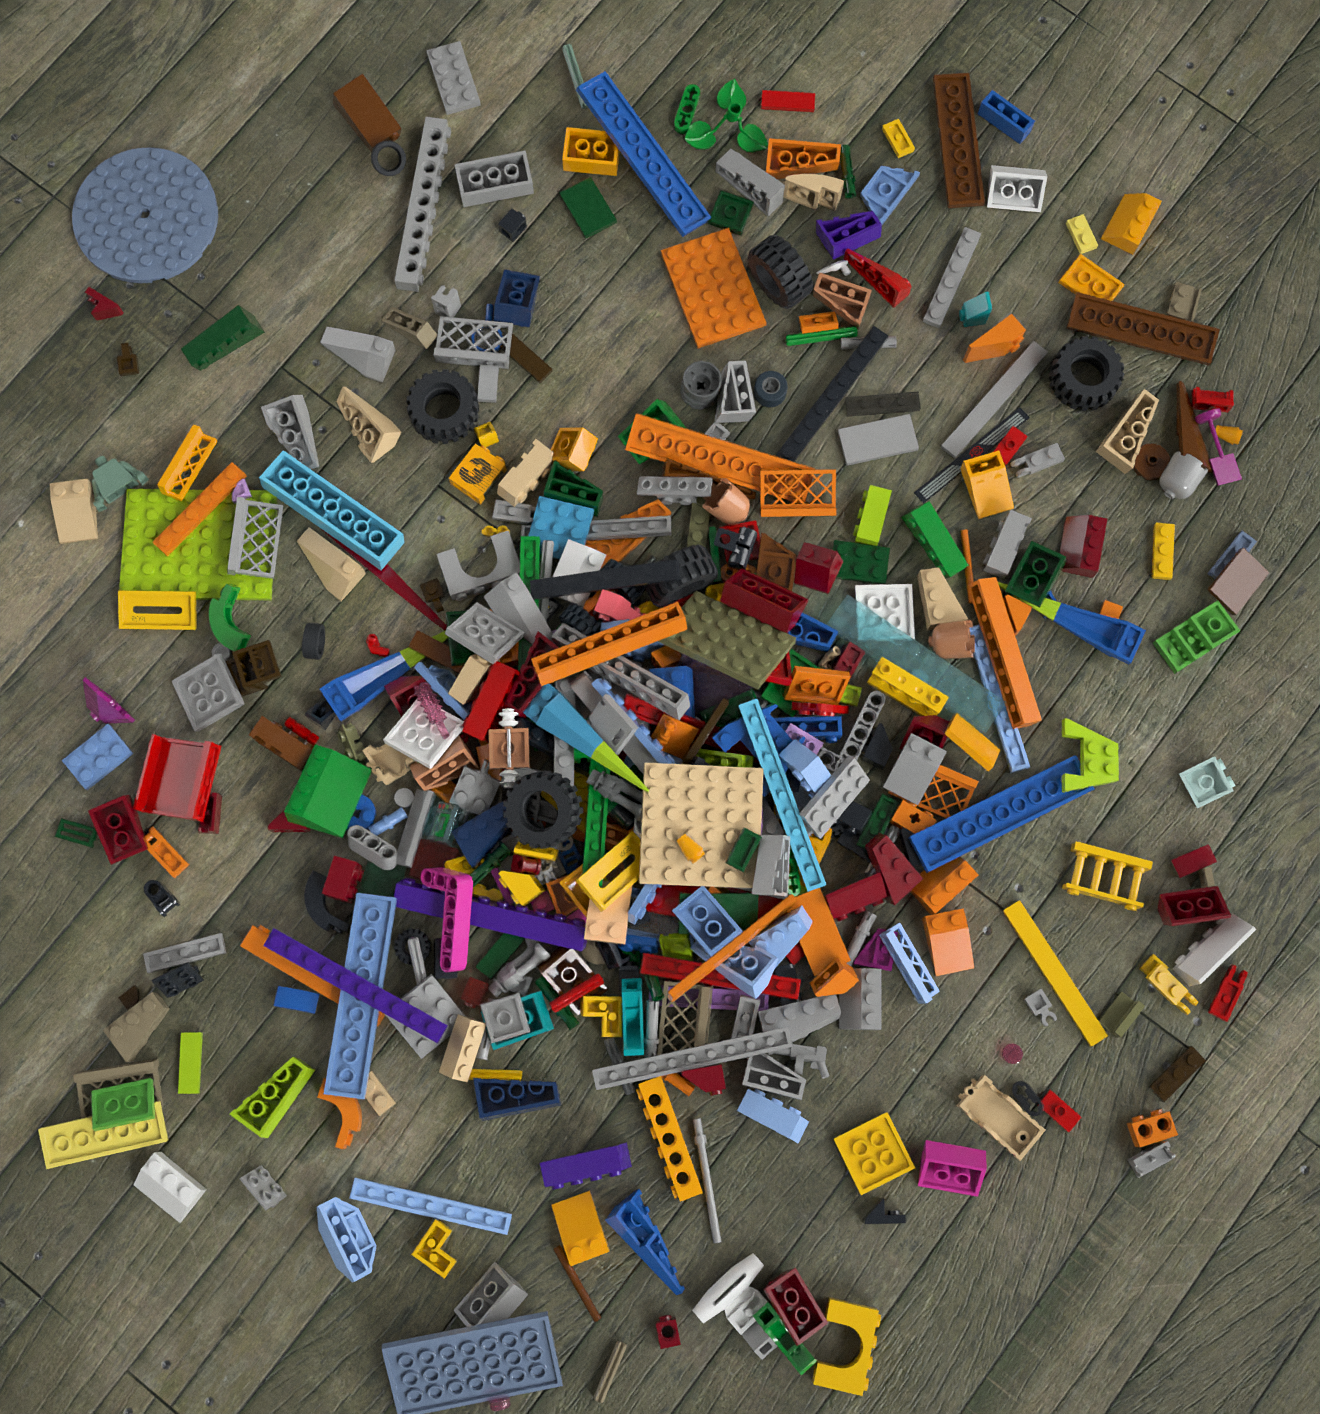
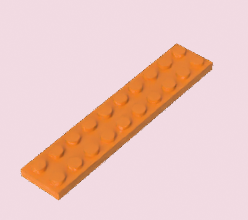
M638 413L635 415L625 448L627 451L662 462L669 458L718 478H727L731 483L760 491V470L815 469ZM772 474L764 475V482L769 487L777 481ZM786 474L781 480L789 487L796 478L792 474ZM805 474L800 480L808 487L812 482L813 476ZM780 481L772 488L778 496L787 489ZM799 481L791 488L797 496L806 489ZM764 486V493H765V492L768 490V488H766V487ZM790 491L782 497L792 502L796 499ZM808 491L800 498L804 503Z

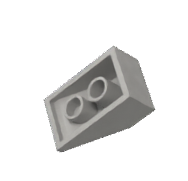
M911 733L883 788L918 805L947 751Z

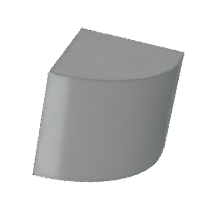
M757 1321L742 1334L753 1351L762 1360L777 1347Z

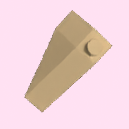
M342 387L336 402L345 420H349L353 428L351 432L353 436H357L360 442L358 446L361 452L373 463L395 447L401 431L385 415L347 387Z

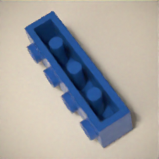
M841 716L774 718L784 731L792 723L818 740H826V743H836L842 737Z

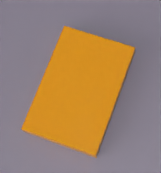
M1082 254L1077 257L1058 282L1074 294L1079 292L1110 301L1115 299L1125 285Z
M956 713L952 717L945 735L984 769L990 771L996 762L1000 749L960 714Z

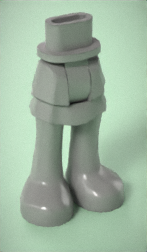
M525 938L527 949L519 957L510 963L507 962L505 967H502L497 975V980L495 978L492 979L494 982L488 989L496 998L502 992L506 993L509 989L519 985V982L524 981L523 976L527 972L551 957L536 940Z

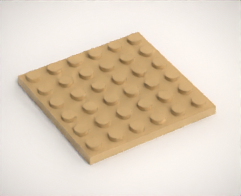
M644 763L643 784L649 789V792L643 790L639 884L753 888L759 844L744 873L729 866L725 861L743 827L761 836L763 768ZM684 834L704 848L703 852L705 855L694 864L691 861H687L676 842Z

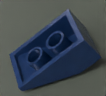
M504 270L494 306V321L530 327L540 276Z

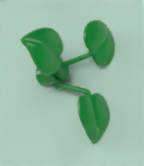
M736 79L727 82L718 92L717 103L720 108L727 109L716 127L711 130L708 123L697 121L690 125L685 136V141L690 146L701 150L709 149L716 142L713 133L727 119L729 122L738 121L741 133L737 136V143L742 150L753 153L768 148L767 139L759 127L754 124H747L744 129L742 128V117L740 115L746 104V96Z

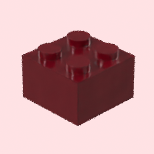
M334 856L322 894L328 898L351 904L352 900H356L358 881L361 882L364 876L363 866L356 861Z

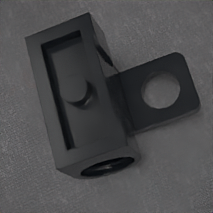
M740 527L738 533L719 528L714 545L732 551L727 567L736 570L741 568L746 570L758 534L756 531L746 527ZM721 535H729L730 542L722 544L719 540Z

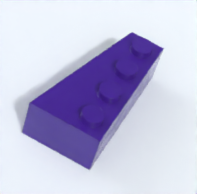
M626 1142L612 1147H604L594 1151L544 1161L540 1163L544 1186H551L552 1190L563 1188V1183L571 1182L572 1186L583 1183L582 1179L585 1178L595 1181L602 1179L603 1174L609 1173V1177L621 1175V1170L632 1167Z

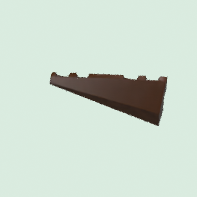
M1179 381L1177 383V435L1179 436L1180 455L1186 456L1188 453L1196 457L1203 463L1201 467L1208 469L1207 473H1213L1209 463L1210 458L1199 426L1196 423L1184 383Z
M669 458L665 460L662 477L712 478V484L714 483L715 485L721 482V478ZM732 483L748 499H755V491Z

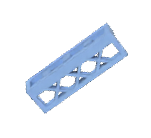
M897 923L879 936L919 1004H926L932 1000V996L940 991L901 923ZM895 930H898L901 935L900 942L894 934ZM903 947L908 948L910 950V959L906 955ZM913 964L918 965L921 969L920 976L917 974ZM923 982L929 983L932 991L928 993Z

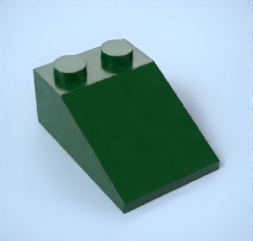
M1031 541L1005 592L1040 608L1066 563V556Z

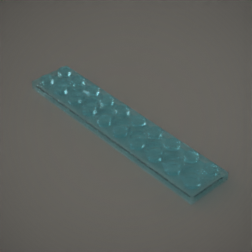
M848 594L826 624L837 630V635L865 651V654L877 662L880 661L881 657H884L947 695L949 698L943 707L953 714L957 713L983 734L987 732L1007 703Z

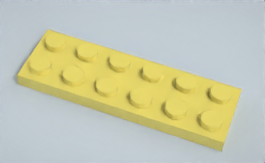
M154 1102L155 1119L94 1131L92 1129V1116L39 1128L46 1169L167 1142L168 1136L161 1102Z

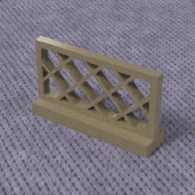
M664 981L663 994L665 997L662 999L657 1055L662 1054L663 1047L667 1044L674 1051H678L671 1042L678 1035L686 1043L680 1050L685 1049L687 1046L692 1048L691 1043L693 1041L694 1047L708 1044L713 993L712 985L695 984L691 987L699 989L698 998L694 1002L685 992L683 996L690 1005L682 1011L675 1001H670L667 1004L669 986H675L679 982ZM671 1004L679 1012L672 1020L666 1013L667 1007ZM691 1006L697 1012V1017L692 1022L684 1014ZM680 1015L688 1023L681 1031L673 1022ZM669 1024L677 1032L671 1039L664 1033L665 1027ZM689 1026L695 1032V1038L690 1042L682 1034Z
M159 1059L79 1071L73 1074L74 1083L77 1084L81 1118L92 1116H87L86 1107L92 1101L91 1096L89 1097L84 1093L83 1084H91L97 1090L102 1089L101 1086L108 1080L115 1085H120L126 1077L139 1081L142 1080L145 1074L153 1073L154 1095L157 1097V1101L161 1102V1107L163 1108L158 1072Z

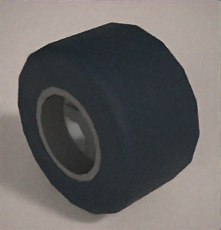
M776 371L761 373L754 385V396L757 402L765 407L780 405L785 400L788 389L785 377Z

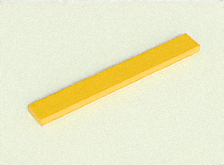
M1019 900L1004 909V915L1089 1046L1092 1047L1108 1037L1021 901Z

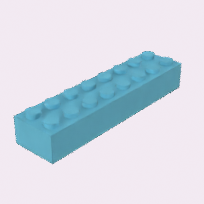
M282 451L259 477L262 488L380 570L386 566L404 544L403 533L285 451Z

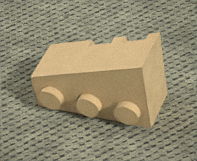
M537 439L533 441V448L528 455L524 452L521 456L523 461L516 468L513 466L498 484L497 494L514 507L519 502L522 503L531 490L534 491L538 487L542 478L546 479L550 475L553 451Z
M939 568L920 570L917 580L927 631L934 630L935 626L941 623L968 620Z

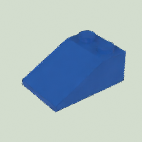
M688 666L649 669L650 673L688 694L690 707L684 714L695 718L693 669Z

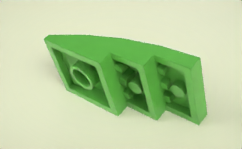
M1217 600L1155 640L1153 645L1175 674L1240 632V630Z

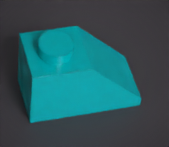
M984 292L964 302L962 309L959 310L960 321H963L964 327L986 324L992 310L989 292Z

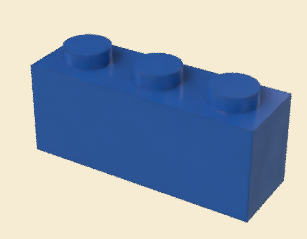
M993 90L981 102L978 111L981 117L1019 144L1030 134L1035 120Z

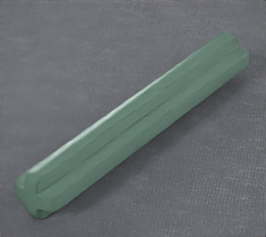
M567 44L562 48L576 90L584 82L572 45ZM577 93L581 108H588L583 99Z

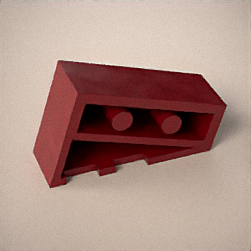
M878 833L865 845L876 873H881L887 894L886 902L896 905L923 880L887 835Z

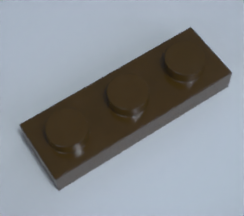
M1189 1046L1149 1086L1150 1090L1162 1102H1165L1206 1060L1193 1046Z

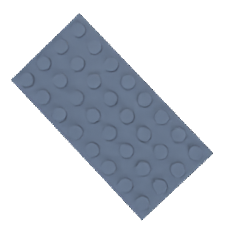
M548 1311L382 1344V1353L397 1414H425L563 1386Z

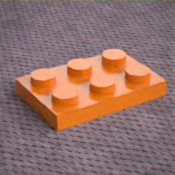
M795 666L792 672V682L790 686H786L783 694L784 700L839 705L851 677L850 673L847 671Z

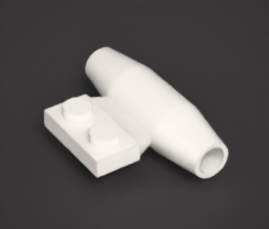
M752 1253L731 1267L711 1286L692 1311L702 1323H705L724 1310L728 1321L742 1335L756 1321L753 1315L767 1303V1300L757 1289L749 1286L764 1265Z

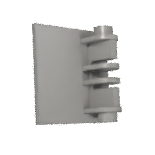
M262 1165L240 1178L241 1182L265 1211L270 1207L274 1208L279 1201L287 1196L283 1192L282 1187L273 1180L270 1173Z

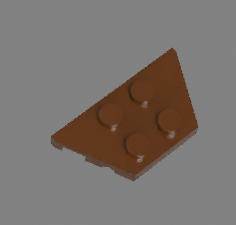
M761 533L756 575L792 591L797 555L770 538L767 534Z

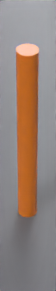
M965 529L961 530L960 533L963 557L969 565L965 568L968 603L973 604L968 585L972 584L974 580L968 530Z

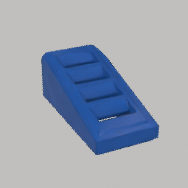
M567 840L563 842V846H566V844L570 843V841ZM573 843L570 849L563 852L559 850L558 856L567 874L575 871L577 865L575 863L568 867L567 863L575 859L579 860L580 854ZM574 851L575 855L564 859L563 856Z

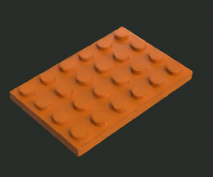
M729 228L661 250L663 261L697 348L766 326V320Z

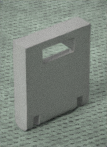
M608 694L602 697V700H600L590 714L589 719L586 720L617 755L620 754L638 729V726ZM622 729L625 734L621 740L619 738L613 740Z

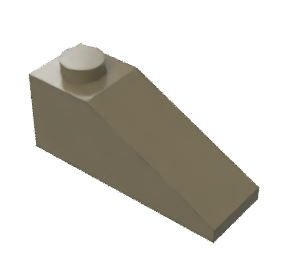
M391 307L381 320L385 325L425 349L437 337L436 332L427 321L394 307Z

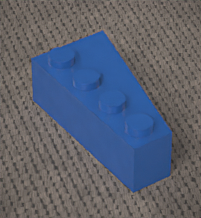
M802 613L796 625L788 634L796 637L795 645L828 652L838 631Z

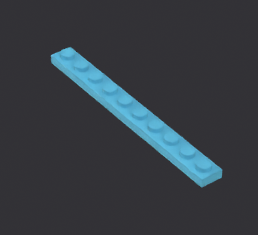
M758 699L740 704V711L760 765L763 768V773L787 836H790V845L807 891L825 886V879L803 820L799 815V809Z

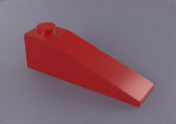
M850 249L845 250L843 259L847 260L848 264L893 308L910 294L912 286L906 278Z

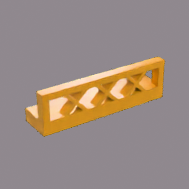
M193 424L157 484L161 493L182 501L216 445L217 439L203 434L201 428ZM202 440L210 442L207 447L199 448ZM200 454L199 462L191 464V458ZM191 469L190 477L182 479V473ZM182 485L183 488L179 494L171 492L175 486Z

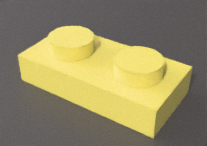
M1084 214L1067 220L1066 225L1080 254L1097 249V241Z

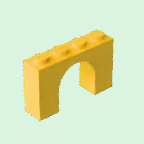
M828 1297L824 1316L826 1320L855 1329L860 1337L861 1346L858 1356L846 1365H835L816 1360L812 1377L813 1385L863 1396V1391H867L869 1378H866L867 1370H871L873 1357L870 1356L871 1349H875L877 1336L874 1335L875 1328L879 1327L881 1321L878 1309Z

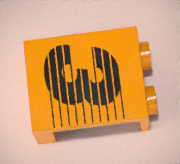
M475 443L449 477L450 484L481 505L485 500L484 493L501 471L504 473L507 471L506 462L501 457H495L490 454V450L482 445L480 447Z

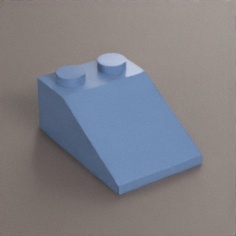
M701 886L672 910L710 958L742 933L741 928L704 886Z

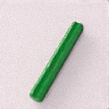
M856 326L826 331L786 335L785 341L787 346L852 338L857 336L858 331Z

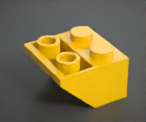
M500 871L498 873L501 876L499 881L505 888L508 887L511 890L512 894L510 896L516 904L527 905L546 891L535 875L511 871Z

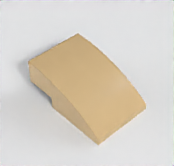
M818 174L787 176L783 198L814 210L817 209L819 204L835 211L841 199L844 181Z

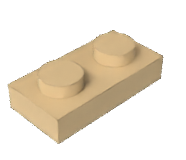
M371 1071L368 1077L365 1098L377 1114L381 1116L395 1105L396 1102L373 1071Z

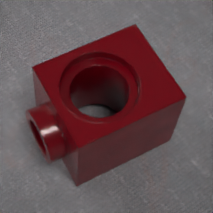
M671 1315L660 1316L659 1321H656L660 1349L681 1345L676 1317L671 1318ZM669 1325L674 1329L671 1336L663 1335L662 1328Z

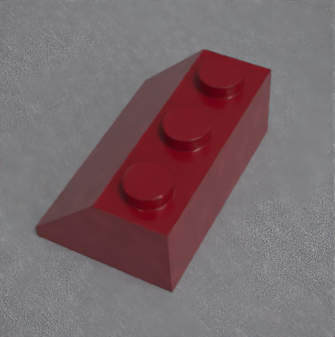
M1093 515L1069 516L1065 518L1059 554L1066 556V563L1062 572L1093 578L1098 573L1108 518Z
M879 872L827 894L824 898L833 919L840 922L847 919V914L854 912L856 915L866 911L865 907L872 904L875 907L884 903L883 899L887 897L881 873Z
M1218 886L1159 894L1157 910L1164 925L1177 926L1231 918V913Z
M796 1267L783 1272L765 1287V1293L796 1346H799L828 1324Z

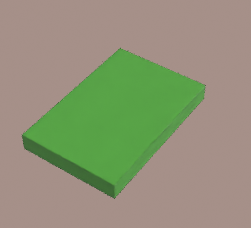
M152 1078L91 1091L92 1129L94 1131L155 1119Z

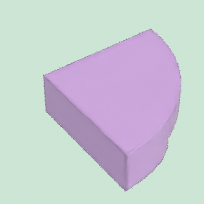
M245 479L240 480L232 493L234 504L237 503V497L245 499L252 497Z

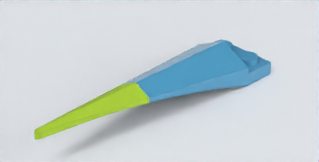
M550 683L541 688L523 712L527 717L559 739L642 790L649 792V789L617 756L560 691Z

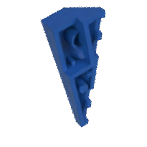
M637 1189L615 1206L605 1221L675 1295L682 1294L685 1288L680 1286L675 1275L677 1270L669 1262L667 1257L669 1252L657 1226L651 1222L648 1215L650 1210L648 1206H644L640 1197L642 1194L641 1190Z

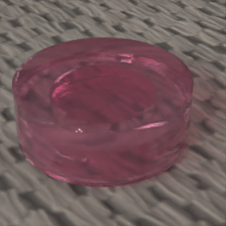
M1008 1044L1002 1050V1058L1009 1064H1016L1023 1057V1051L1017 1044Z
M510 1397L490 1400V1409L492 1411H499L510 1407Z

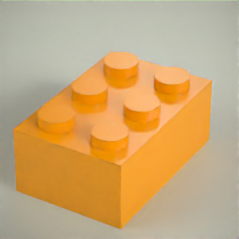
M567 127L562 159L563 171L617 176L620 150L606 131Z

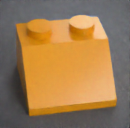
M583 427L560 428L550 449L553 451L551 463L553 464L554 460H556L565 469L585 471L591 454L595 450L598 438Z

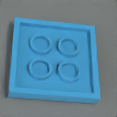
M539 496L529 536H540V555H542L543 540L554 542L553 558L559 560L568 539L585 545L594 509Z

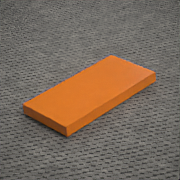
M817 888L796 896L795 905L787 913L802 905L813 921L809 930L799 940L813 975L820 974L837 957L846 963L851 961L821 889Z

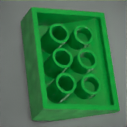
M315 744L284 810L287 820L343 838L372 773V769L332 749Z

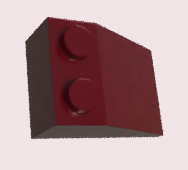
M123 795L88 810L111 865L148 849L137 810L133 809L134 803L130 795Z

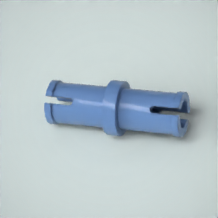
M400 807L388 816L384 815L383 819L368 828L371 833L378 836L387 829H393L395 824L408 818L404 809Z

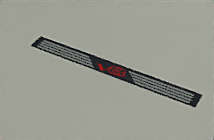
M1019 407L915 491L914 494L922 503H925L961 474L960 468L963 461L986 454L1002 441L1012 426L1018 428L1030 417Z

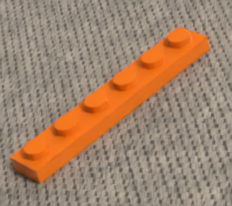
M231 462L152 543L168 557L234 490L237 483L247 477L246 474Z

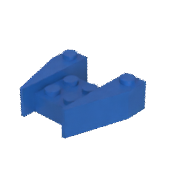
M773 703L761 708L777 753L780 754L793 740L770 715L778 707ZM743 716L725 723L711 736L724 752L728 751L740 740L759 761ZM800 735L796 740L803 744L806 738ZM780 758L784 772L786 773L788 767ZM763 773L762 795L765 797L770 792V789L766 781L765 775Z

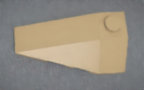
M310 527L297 540V543L327 591L340 601L348 595L366 574L362 566Z

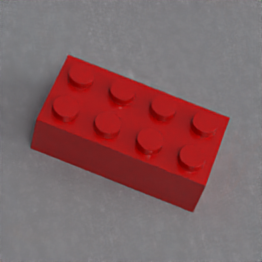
M498 661L489 667V675L480 686V694L471 706L472 711L463 722V732L489 743V729H502L503 727L499 724L502 721V716L498 714L503 709H510L505 705V702L514 682L517 681L520 674L518 670Z

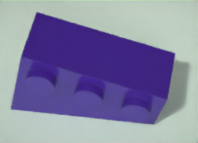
M873 211L850 214V217L840 219L839 217H833V220L828 221L816 220V234L833 260L844 255L846 249L853 251L881 237L882 223Z

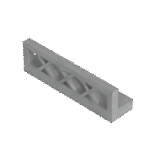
M416 790L396 853V865L410 869L414 868L436 798L433 791Z

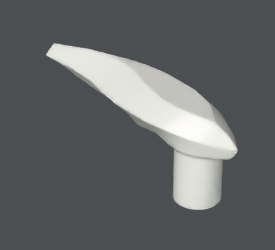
M841 260L816 273L824 274L830 271L841 270L847 276L851 271L847 267L848 261Z

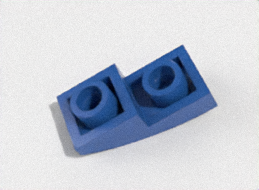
M278 986L273 1006L315 1014L319 994Z

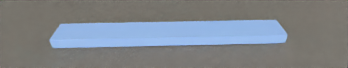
M980 624L970 627V634L975 636V653H973L1010 773L1028 769L1030 764L1018 728L1012 729Z
M354 1178L349 1197L354 1200L508 1235L512 1218L511 1213L360 1178Z

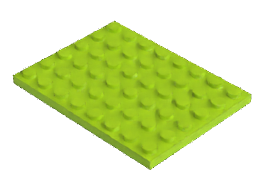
M127 489L119 590L196 591V600H212V598L220 599V592L226 584H233L241 588L236 600L272 601L273 579L242 574H228L227 569L236 504L232 500L233 491L167 557L152 542L204 490H188L184 499L179 501L162 494L160 489ZM173 489L171 492L179 494L182 489ZM250 490L252 497L245 499L277 504V497L267 490ZM248 506V513L252 518L260 513L257 507ZM270 509L266 514L273 520L277 516V510ZM264 515L255 520L260 528L269 523ZM250 523L245 528L249 535L258 531L253 523ZM272 525L263 530L268 538H271L276 533ZM261 532L252 538L258 546L266 541ZM250 540L243 544V549L247 554L256 548ZM269 543L261 548L266 556L274 551ZM259 551L250 556L255 564L264 559ZM248 558L241 562L240 569L249 570L253 567ZM267 561L258 566L262 572L271 573V566Z

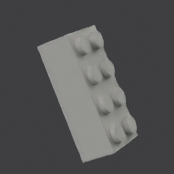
M526 151L454 164L463 207L534 194Z

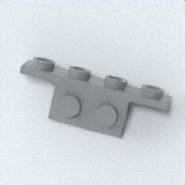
M640 476L637 495L657 496L663 504L667 505L673 502L690 505L691 503H697V497H711L713 480L712 478Z

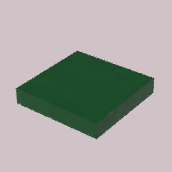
M720 190L710 215L712 218L708 220V224L721 229L729 228L730 232L742 236L754 206V201Z

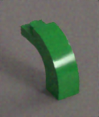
M226 584L220 592V599L212 598L210 602L209 622L218 641L228 649L236 651L246 648L251 635L240 630L232 618V608L241 588L233 584Z
M769 1302L753 1315L754 1319L775 1342L800 1375H803L817 1362L803 1343L796 1346L778 1313Z

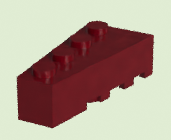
M537 631L536 639L528 651L527 659L524 665L522 664L517 681L514 682L505 702L507 707L514 709V712H517L520 717L525 719L527 716L523 712L543 687L538 680L531 659L560 648L539 631Z

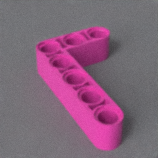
M443 867L425 868L421 872L423 885L445 891L440 967L444 972L462 971L467 965L473 891L472 877L469 874Z

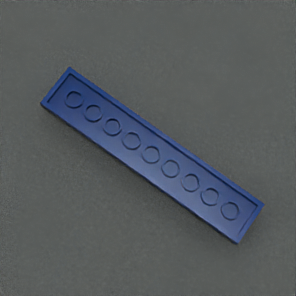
M606 71L577 87V93L681 236L684 237L707 223L712 217Z
M1077 756L1068 758L910 836L908 839L926 873L1094 790V787L1091 786L1080 790L1062 792L1063 774L1080 776V761Z

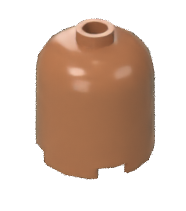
M721 478L720 483L717 485L712 484L711 497H703L706 501L702 507L722 523L736 525L746 519L750 508L749 499L727 478Z
M969 619L938 624L935 626L932 636H929V647L933 648L934 653L942 659L973 658V653H975V636L970 634V627H973L972 621Z

